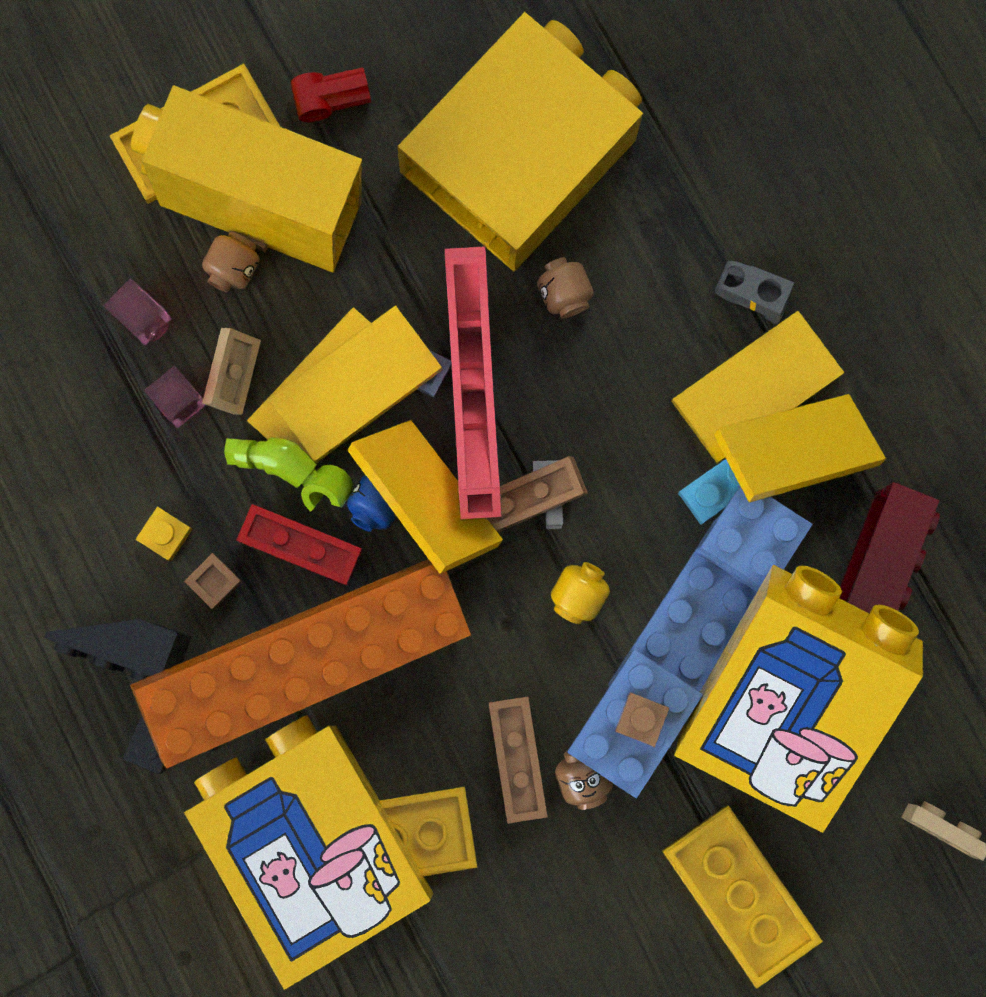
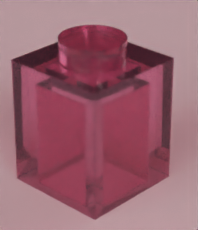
M131 278L104 305V308L144 345L150 340L153 342L158 340L169 327L168 321L171 319V316Z
M175 365L144 390L176 428H179L205 406V404H202L203 398Z

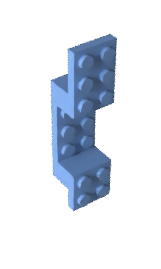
M739 486L721 515L713 521L611 678L607 691L571 744L567 753L637 799L702 698L703 694L700 690L772 565L784 570L813 524L772 497L749 503L741 486ZM630 692L669 707L655 747L615 732Z

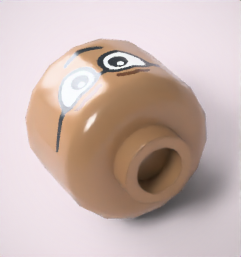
M229 232L228 236H217L202 262L204 271L210 275L207 282L226 293L229 292L231 287L235 289L246 288L259 265L260 258L255 252L257 246L252 241L234 232Z
M563 257L553 260L544 266L546 272L539 277L537 286L545 306L551 314H560V317L564 319L575 316L590 307L588 302L593 297L594 291L581 263L567 262L566 258Z
M566 751L563 754L565 759L555 769V775L564 800L570 805H576L580 810L591 809L605 803L608 799L607 794L613 788V783Z

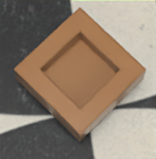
M213 553L184 581L213 610L242 583Z
M630 692L615 732L655 747L669 707Z

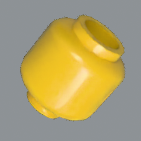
M584 562L582 566L570 565L565 567L551 591L555 612L575 624H581L583 620L591 621L595 619L610 593L608 584L602 579L605 573L588 562Z

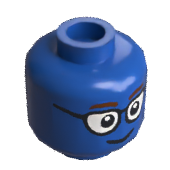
M364 475L347 499V507L353 515L351 520L356 526L367 532H371L373 528L386 530L392 526L397 516L368 477Z

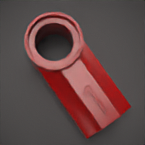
M363 67L327 76L318 72L304 73L293 78L290 83L298 118L302 122H317L328 118L332 111L371 103Z

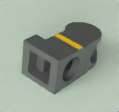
M728 261L714 291L723 299L758 312L765 316L764 319L779 324L792 296L794 282L754 266L750 267L737 261Z

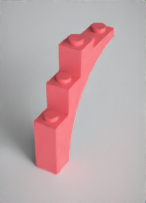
M485 247L445 249L460 516L461 519L501 517Z

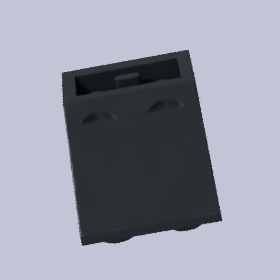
M141 619L49 631L44 636V638L56 642L53 649L58 652L85 659L88 654L93 655L92 664L112 671L124 672L125 667L132 670L130 677L138 681L181 664L192 637Z

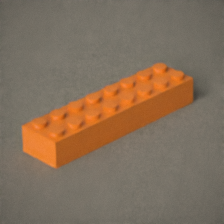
M427 559L135 682L130 687L160 760L167 769L470 636L471 633L447 571L439 574L430 560Z

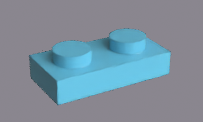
M725 459L679 491L678 494L700 525H702L727 506L740 484Z

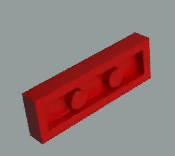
M254 504L251 505L236 540L346 586L350 582L362 553V548Z

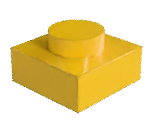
M157 506L135 540L171 562L193 529Z

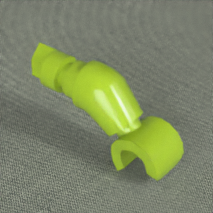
M270 437L267 441L259 442L256 440L226 438L224 454L228 465L265 470L267 474L276 475L296 488L302 484L304 486L301 492L302 500L310 512L315 508L323 495L330 499L332 505L343 507L353 491L354 484L352 479L343 469L333 465H323L315 470L314 468L317 464L293 441Z

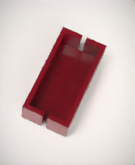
M895 482L875 492L840 584L842 594L839 598L867 613H870L874 605H885L897 611L898 609L903 611L912 593V588L908 587L912 572L917 573L920 570L926 556V550L921 549L926 535L931 536L938 525L940 513L936 512L940 500Z

